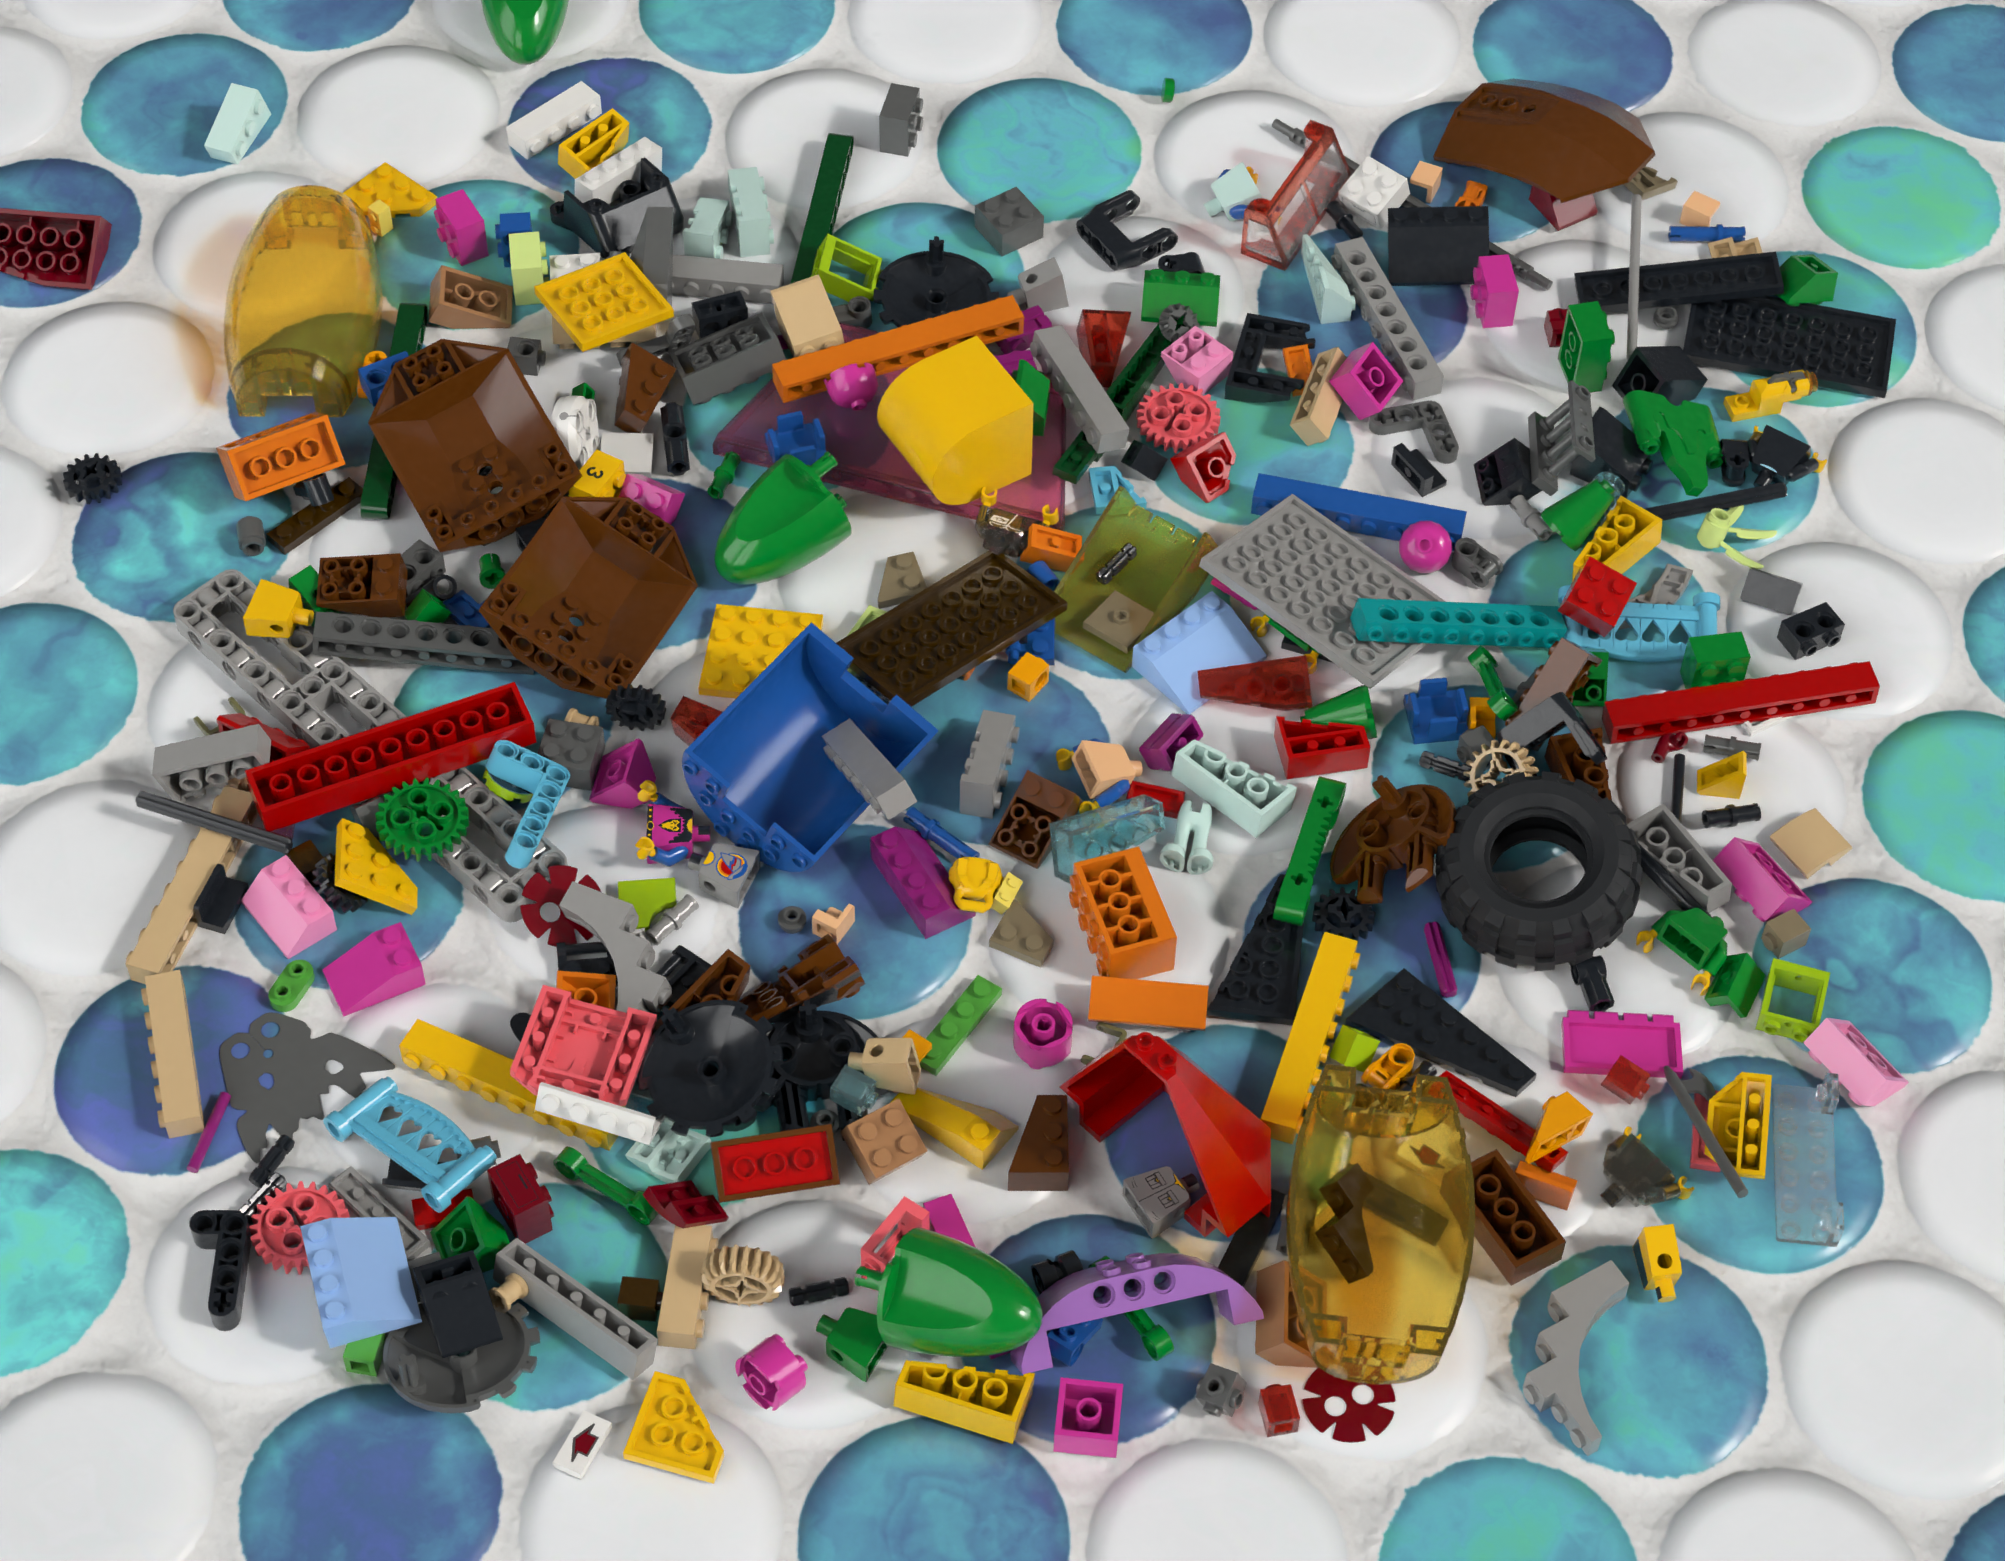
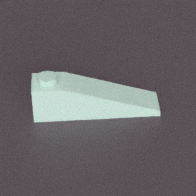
M1303 235L1301 255L1320 323L1350 321L1351 312L1355 310L1356 306L1354 295H1350L1347 284L1309 235Z

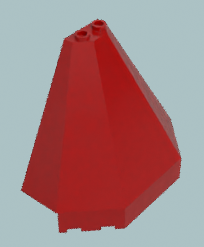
M1148 1032L1132 1035L1099 1054L1059 1086L1079 1105V1125L1099 1143L1163 1091L1170 1096L1207 1191L1203 1197L1184 1212V1219L1204 1237L1217 1228L1228 1238L1259 1211L1267 1217L1270 1216L1271 1128L1185 1053L1161 1037L1153 1036Z

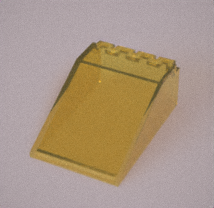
M1119 486L1054 591L1067 601V610L1055 617V634L1120 671L1127 673L1132 667L1133 648L1126 654L1084 629L1083 622L1116 590L1154 613L1137 640L1136 644H1138L1180 614L1197 595L1209 575L1208 572L1199 567L1201 558L1217 548L1218 545L1210 534L1204 532L1194 547L1197 537L1181 528H1177L1174 534L1171 535L1175 525L1159 516H1155L1152 522L1149 523L1153 513L1136 505L1128 491L1124 487ZM1126 543H1130L1137 548V555L1131 561H1128V564L1115 577H1112L1113 579L1108 584L1103 585L1097 581L1096 572L1101 567H1105L1104 564L1118 551H1121L1120 549Z

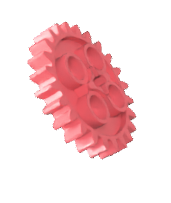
M1170 383L1169 389H1165L1160 385L1159 392L1152 389L1150 390V396L1144 395L1143 402H1139L1136 417L1137 428H1140V435H1146V442L1154 440L1155 448L1164 445L1163 449L1165 452L1171 447L1174 453H1177L1179 448L1184 450L1195 443L1214 436V434H1218L1221 419L1220 408H1216V401H1210V394L1202 396L1203 389H1199L1196 392L1193 391V385H1190L1188 389H1184L1183 383H1180L1178 388H1175Z
M299 1181L296 1189H293L291 1184L287 1183L285 1192L275 1188L276 1197L272 1198L265 1195L267 1205L257 1204L256 1207L259 1214L251 1216L253 1225L249 1226L252 1235L250 1237L252 1245L255 1246L257 1256H262L265 1265L272 1262L275 1271L284 1265L286 1274H289L292 1268L296 1267L298 1274L301 1275L304 1267L308 1266L309 1268L301 1229L298 1225L294 1224L293 1217L287 1209H292L300 1226L328 1218H350L348 1209H345L344 1200H338L337 1192L332 1191L328 1194L326 1185L317 1190L316 1184L313 1181L308 1188H304L302 1181ZM306 1207H312L307 1211H302ZM279 1222H285L284 1224H282V1225H280V1226H274L275 1224H277V1223H279ZM299 1244L295 1248H289L291 1245Z

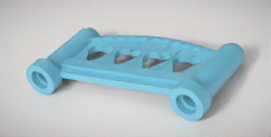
M1571 585L1562 586L1558 589V602L1560 604ZM1712 592L1698 593L1693 597V606L1627 602L1615 627L1609 632L1610 638L1606 640L1600 637L1596 639L1590 638L1588 636L1589 628L1562 614L1567 627L1564 639L1572 641L1583 648L1605 649L1609 652V658L1619 660L1662 662L1683 659L1687 644L1681 641L1679 643H1672L1669 640V636L1678 624H1681L1689 637L1717 634V611L1720 610V596ZM1627 621L1636 634L1637 640L1630 641L1627 638L1618 640L1615 637V633L1623 622ZM1651 622L1655 624L1664 637L1663 642L1659 643L1655 640L1646 642L1642 639L1643 633Z
M388 1076L384 1079H379L339 1112L333 1111L323 1119L325 1127L336 1140L343 1142L354 1132L427 1184L421 1189L422 1196L428 1205L438 1213L449 1207L451 1199L493 1166L494 1161L497 1159L495 1152L487 1145L477 1149L474 1148L464 1132L437 1109L415 1098L397 1093L398 1087L396 1083ZM392 1106L395 1112L402 1113L398 1118L379 1122L381 1114L386 1107ZM407 1120H413L415 1126L422 1127L417 1132L398 1136L402 1124ZM426 1134H433L435 1140L442 1141L437 1146L418 1150L421 1139ZM446 1148H452L455 1154L462 1155L457 1160L438 1164L440 1155Z

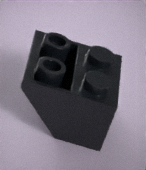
M1516 438L1511 439L1473 464L1481 501L1485 506L1512 504L1511 500L1518 495H1523L1527 501L1542 491L1532 484L1530 448Z

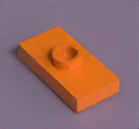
M1308 344L1283 348L1282 354L1288 377L1304 380L1305 387L1313 367ZM1304 387L1301 390L1295 389L1292 392V396L1302 395Z

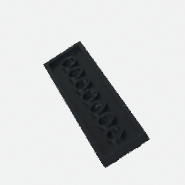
M1776 252L1640 266L1638 309L1784 294V284ZM1629 267L1574 273L1578 304L1598 301L1601 310L1606 313L1628 310Z

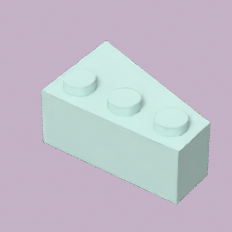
M231 83L204 144L211 158L239 164L271 116V112L259 90Z
M700 197L693 210L694 218H689L688 225H691L690 228H684L683 230L684 255L722 259V245L727 244L729 233L727 228L733 224L734 213L730 211L728 200Z

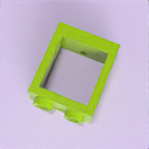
M827 234L817 250L811 277L819 274L825 291L842 300L849 302L854 297L863 296L873 302L874 289H879L876 287V284L879 282V275L883 271L880 269L882 258ZM831 260L864 274L863 286L830 272Z
M1773 958L1767 975L1755 1029L1770 1035H1779L1803 1043L1820 1024L1830 972ZM1774 985L1816 996L1810 1022L1768 1012Z

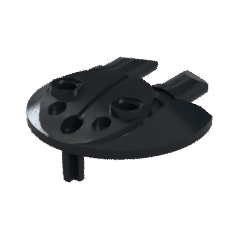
M805 1000L804 1006H799V1013L771 1024L774 1029L766 1034L772 1046L781 1045L783 1059L788 1060L774 1062L772 1078L778 1079V1087L774 1095L764 1094L754 1109L764 1112L774 1105L777 1109L781 1132L810 1127L806 1107L807 1101H817V1098L820 1097L822 1100L833 1098L836 1100L840 1129L842 1131L847 1125L868 1115L865 1099L867 1092L880 1096L890 1091L867 1085L863 1071L849 1070L848 1068L850 1052L863 1053L866 1041L870 1038H878V1036L869 1027L850 1016L837 1012L817 1010L816 1004L810 1005V1000Z

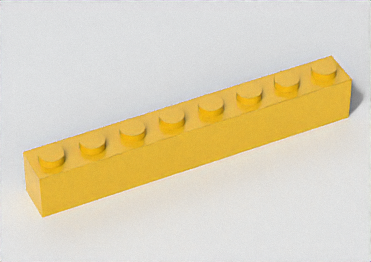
M1328 932L1323 934L1261 1116V1120L1271 1128L1272 1139L1293 1145L1296 1134L1302 1135L1306 1118L1302 1117L1304 1109L1310 1111L1314 1098V1093H1310L1312 1086L1318 1087L1322 1070L1318 1069L1320 1062L1326 1063L1330 1046L1326 1045L1328 1038L1334 1039L1338 1025L1337 1022H1334L1336 1015H1342L1345 1005V999H1342L1343 992L1349 993L1353 981V976L1349 975L1351 969L1357 970L1361 954L1356 953L1358 944L1356 940Z
M417 1019L399 1045L402 1061L410 1068L422 1069L438 1080L445 1079L454 1083L463 1091L470 1090L477 1093L488 1102H498L516 1114L523 1113L532 1117L541 1125L548 1124L559 1129L560 1132L567 1136L574 1135L583 1139L592 1147H601L609 1151L618 1137L615 1134L535 1110L537 1096L510 1075L513 1059L425 1021Z

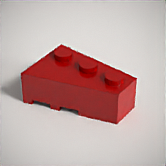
M1276 716L1274 739L1286 779L1368 768L1371 747L1364 726L1329 722L1328 725L1313 724L1308 719H1302V722L1287 721L1282 716Z

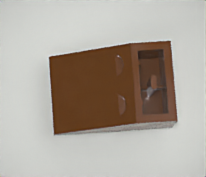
M401 553L320 558L316 605L318 607L369 617H404L408 570Z
M1027 770L988 845L1038 869L1072 823L1083 800L1076 793Z

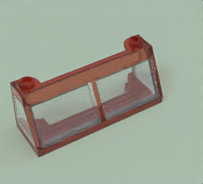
M1310 120L1304 128V135L1306 137L1304 155L1271 201L1264 198L1254 199L1244 211L1241 254L1283 271L1288 268L1300 251L1303 235L1308 234L1310 236L1326 214V206L1331 201L1336 200L1339 195L1338 191L1350 178V170L1333 128Z

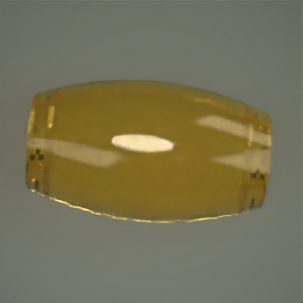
M315 185L296 186L282 191L272 199L257 218L241 247L233 267L226 295L223 324L226 368L231 393L239 416L265 417L268 396H313L316 412L327 414L328 417H343L357 395L358 369L363 367L365 356L369 352L375 351L377 347L382 320V282L375 243L366 217L361 208L351 198L339 191Z
M1326 1064L1311 1095L1298 1134L1290 1170L1286 1206V1247L1293 1297L1310 1354L1314 1363L1320 1369L1335 1377L1364 1384H1398L1420 1379L1430 1374L1438 1366L1456 1324L1464 1298L1473 1255L1475 1197L1471 1159L1465 1143L1466 1134L1464 1128H1461L1458 1116L1459 1108L1447 1077L1417 1074L1411 1092L1356 1086V1067ZM1358 1163L1374 1186V1189L1367 1195L1362 1208V1217L1374 1269L1368 1277L1348 1284L1315 1234L1335 1215L1318 1189L1338 1171Z

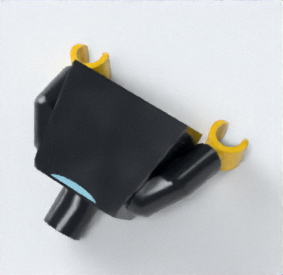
M1767 424L1763 432L1758 431L1759 426H1754L1753 434L1748 439L1747 444L1752 471L1758 474L1753 483L1755 487L1768 485L1772 482H1784L1787 485L1788 482H1795L1812 472L1820 473L1823 471L1827 459L1823 461L1818 460L1819 454L1817 452L1810 458V445Z

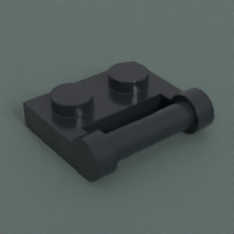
M565 942L556 943L558 971L616 975L614 961L602 942L567 945ZM607 952V957L567 961V956ZM616 975V987H618L617 975Z
M678 945L672 951L673 955L656 972V974L667 978L681 963L685 964L668 981L672 988V996L667 1004L669 1007L712 966L681 945Z

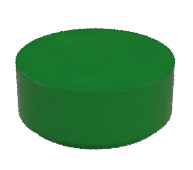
M1164 78L1162 102L1171 103L1173 101L1175 90L1173 78Z

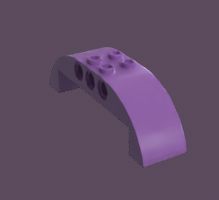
M1133 1253L1125 1256L1126 1260L1114 1262L1112 1259L1096 1262V1267L1075 1272L1058 1280L1042 1292L1038 1297L1043 1311L1042 1325L1038 1333L1030 1341L1011 1350L1010 1357L1013 1364L1022 1374L1052 1368L1053 1363L1047 1330L1216 1292L1219 1313L1233 1325L1264 1319L1263 1311L1243 1286L1211 1263L1197 1257L1179 1253H1158L1145 1256L1143 1253Z

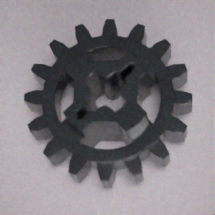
M95 453L93 458L85 454L84 460L75 458L76 464H68V471L63 472L65 490L68 491L70 498L76 497L77 502L86 499V503L90 504L92 500L96 499L97 503H101L102 497L111 499L110 493H118L117 486L122 485V473L120 467L117 466L116 460L110 461L108 455L100 458L99 453Z
M631 684L624 688L618 685L617 690L611 689L610 695L607 696L606 714L611 715V721H620V727L625 725L629 727V730L638 727L640 731H644V728L648 727L653 730L654 726H660L665 718L666 701L661 700V694H652V688L645 689L642 685L634 688Z
M329 853L315 864L316 869L312 873L317 878L313 882L319 885L320 889L317 892L325 894V902H333L335 910L341 907L344 913H347L349 910L353 913L367 903L368 899L334 885L336 854L333 856Z
M1341 887L1340 893L1330 889L1328 897L1321 894L1319 902L1314 904L1312 922H1315V931H1322V937L1324 932H1328L1356 941L1359 940V937L1367 939L1368 931L1372 932L1375 912L1372 911L1373 904H1360L1357 901V896H1355V889H1352L1350 893H1346L1344 887Z

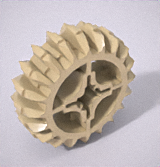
M1503 739L1499 744L1498 741L1492 740L1490 747L1486 744L1481 745L1482 754L1477 751L1472 752L1476 758L1475 761H1466L1467 765L1472 768L1471 771L1463 772L1464 776L1470 777V780L1464 782V786L1472 788L1467 793L1469 797L1486 784L1491 783L1495 786L1502 783L1495 780L1498 775L1501 776L1500 772L1508 775L1524 772L1526 777L1532 776V774L1537 773L1539 770L1535 766H1530L1534 763L1535 758L1532 756L1526 757L1529 751L1524 747L1520 749L1519 743L1513 742L1510 745L1508 740ZM1502 755L1513 757L1519 769H1508ZM1490 762V770L1486 774H1483L1487 764Z
M735 1244L734 1247L723 1246L722 1249H713L712 1253L707 1254L701 1269L703 1288L709 1292V1295L715 1296L717 1300H725L727 1304L732 1302L738 1304V1306L747 1304L750 1307L751 1304L763 1305L764 1302L770 1303L773 1299L779 1297V1293L782 1292V1286H784L783 1263L779 1261L777 1256H771L769 1251H760L759 1247L754 1249L749 1248L748 1245L739 1247Z

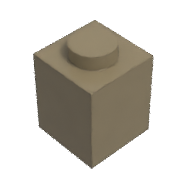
M1793 908L1766 922L1761 939L1764 946L1780 959L1805 946L1811 928Z

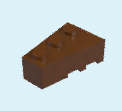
M1037 1095L1008 1172V1191H1068L1067 1095Z

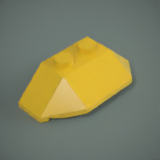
M1741 1072L1735 1077V1080L1716 1093L1708 1103L1707 1124L1739 1177L1765 1179L1772 1075ZM1705 1144L1704 1154H1706L1713 1161H1715L1714 1157L1712 1156L1711 1152Z

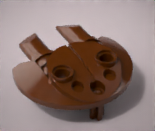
M1383 775L1378 776L1377 781L1373 782L1372 786L1381 797L1356 815L1344 829L1335 844L1330 861V872L1333 881L1336 884H1350L1358 880L1357 901L1360 904H1377L1383 902L1384 879L1388 870L1402 868L1404 863L1407 865L1405 889L1408 893L1433 876L1434 855L1438 850V846L1442 845L1445 847L1447 845V839L1450 838V833H1454L1456 821L1454 820L1457 815L1455 805L1442 789L1426 784L1410 785L1396 789L1387 777L1384 778Z

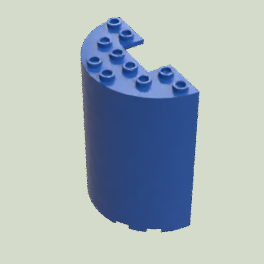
M812 622L684 751L682 757V768L687 785L700 808L714 824L715 831L721 836H726L737 847L758 850L761 862L788 872H802L811 868L870 805V803L865 801L861 793L857 792L853 784L846 779L843 772L838 770L834 762L830 761L823 750L826 743L822 735L850 718L900 773L939 731L898 695H895L887 705L847 670L854 658Z

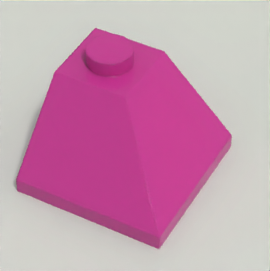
M638 738L602 756L589 798L591 802L629 809L647 803L638 799V793L642 790L640 785L645 780L655 783L656 776L642 740Z

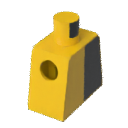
M1674 1224L1643 1227L1632 1247L1644 1290L1655 1289L1658 1302L1673 1301L1676 1299L1674 1286L1682 1275Z

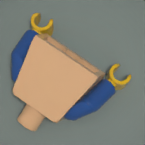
M1096 738L1088 741L1082 740L1079 745L1073 747L1072 751L1061 748L1056 752L1059 769L1062 771L1070 769L1073 761L1089 798L1096 800L1093 803L1084 801L1080 804V814H1083L1085 811H1091L1084 816L1086 823L1095 820L1096 810L1099 808L1103 810L1123 796L1129 790L1134 778L1141 776L1143 771L1142 763L1139 760H1129L1123 746L1106 743Z

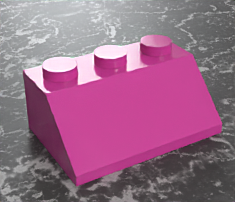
M1734 837L1713 859V862L1736 888L1734 890L1735 894L1742 901L1749 902L1754 908L1752 910L1753 914L1762 922L1770 921L1793 908L1796 912H1799L1812 903L1807 895L1758 843Z

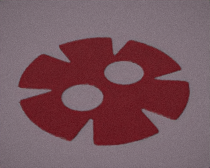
M565 865L548 867L551 884L539 872L534 874L526 883L522 896L537 903L520 906L523 921L529 931L536 938H540L551 928L547 944L557 947L556 943L565 942L566 945L577 944L574 929L585 940L588 941L594 935L585 927L567 919L559 906L572 881L575 882L578 869ZM585 875L578 882L581 885L601 892L597 883L589 875ZM551 902L559 907L560 916L556 921L547 922L541 917L540 909L545 903Z
M1356 1359L1334 1360L1333 1365L1336 1377L1324 1366L1317 1368L1308 1378L1304 1389L1321 1397L1303 1399L1305 1413L1317 1430L1324 1433L1336 1422L1333 1439L1341 1442L1355 1443L1366 1440L1362 1424L1376 1436L1387 1428L1392 1421L1394 1411L1378 1404L1395 1402L1396 1399L1389 1380L1381 1371L1375 1368L1362 1379L1365 1362ZM1358 1385H1367L1373 1390L1374 1398L1368 1404H1359L1352 1397L1353 1389ZM1333 1396L1342 1398L1346 1403L1344 1414L1340 1416L1328 1414L1324 1407L1325 1401Z

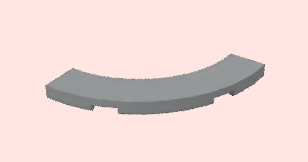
M1667 563L1663 574L1652 586V589L1644 595L1640 594L1629 599L1628 602L1674 605L1688 587L1693 570ZM1624 621L1618 630L1630 628L1627 621Z

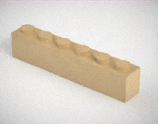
M175 970L145 976L146 988L141 989L144 1006L149 1005V1012L144 1013L147 1030L152 1029L153 1035L147 1037L150 1054H155L156 1058L155 1061H151L153 1078H158L159 1085L154 1086L157 1103H162V1110L157 1111L160 1128H166L169 1139L203 1132L205 1125L186 991L181 971Z

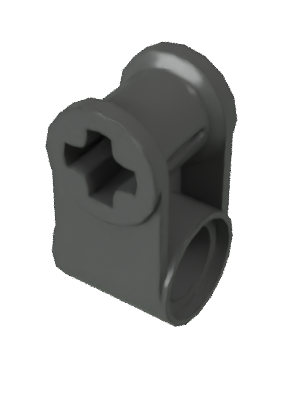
M1461 538L1456 542L1451 561L1452 567L1470 579L1476 586L1485 587L1491 577L1499 575L1503 571V564L1500 559L1480 546L1475 540Z

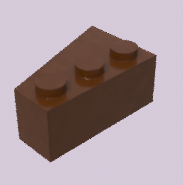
M632 342L621 360L622 372L619 378L620 390L617 398L614 426L626 433H641L676 368Z

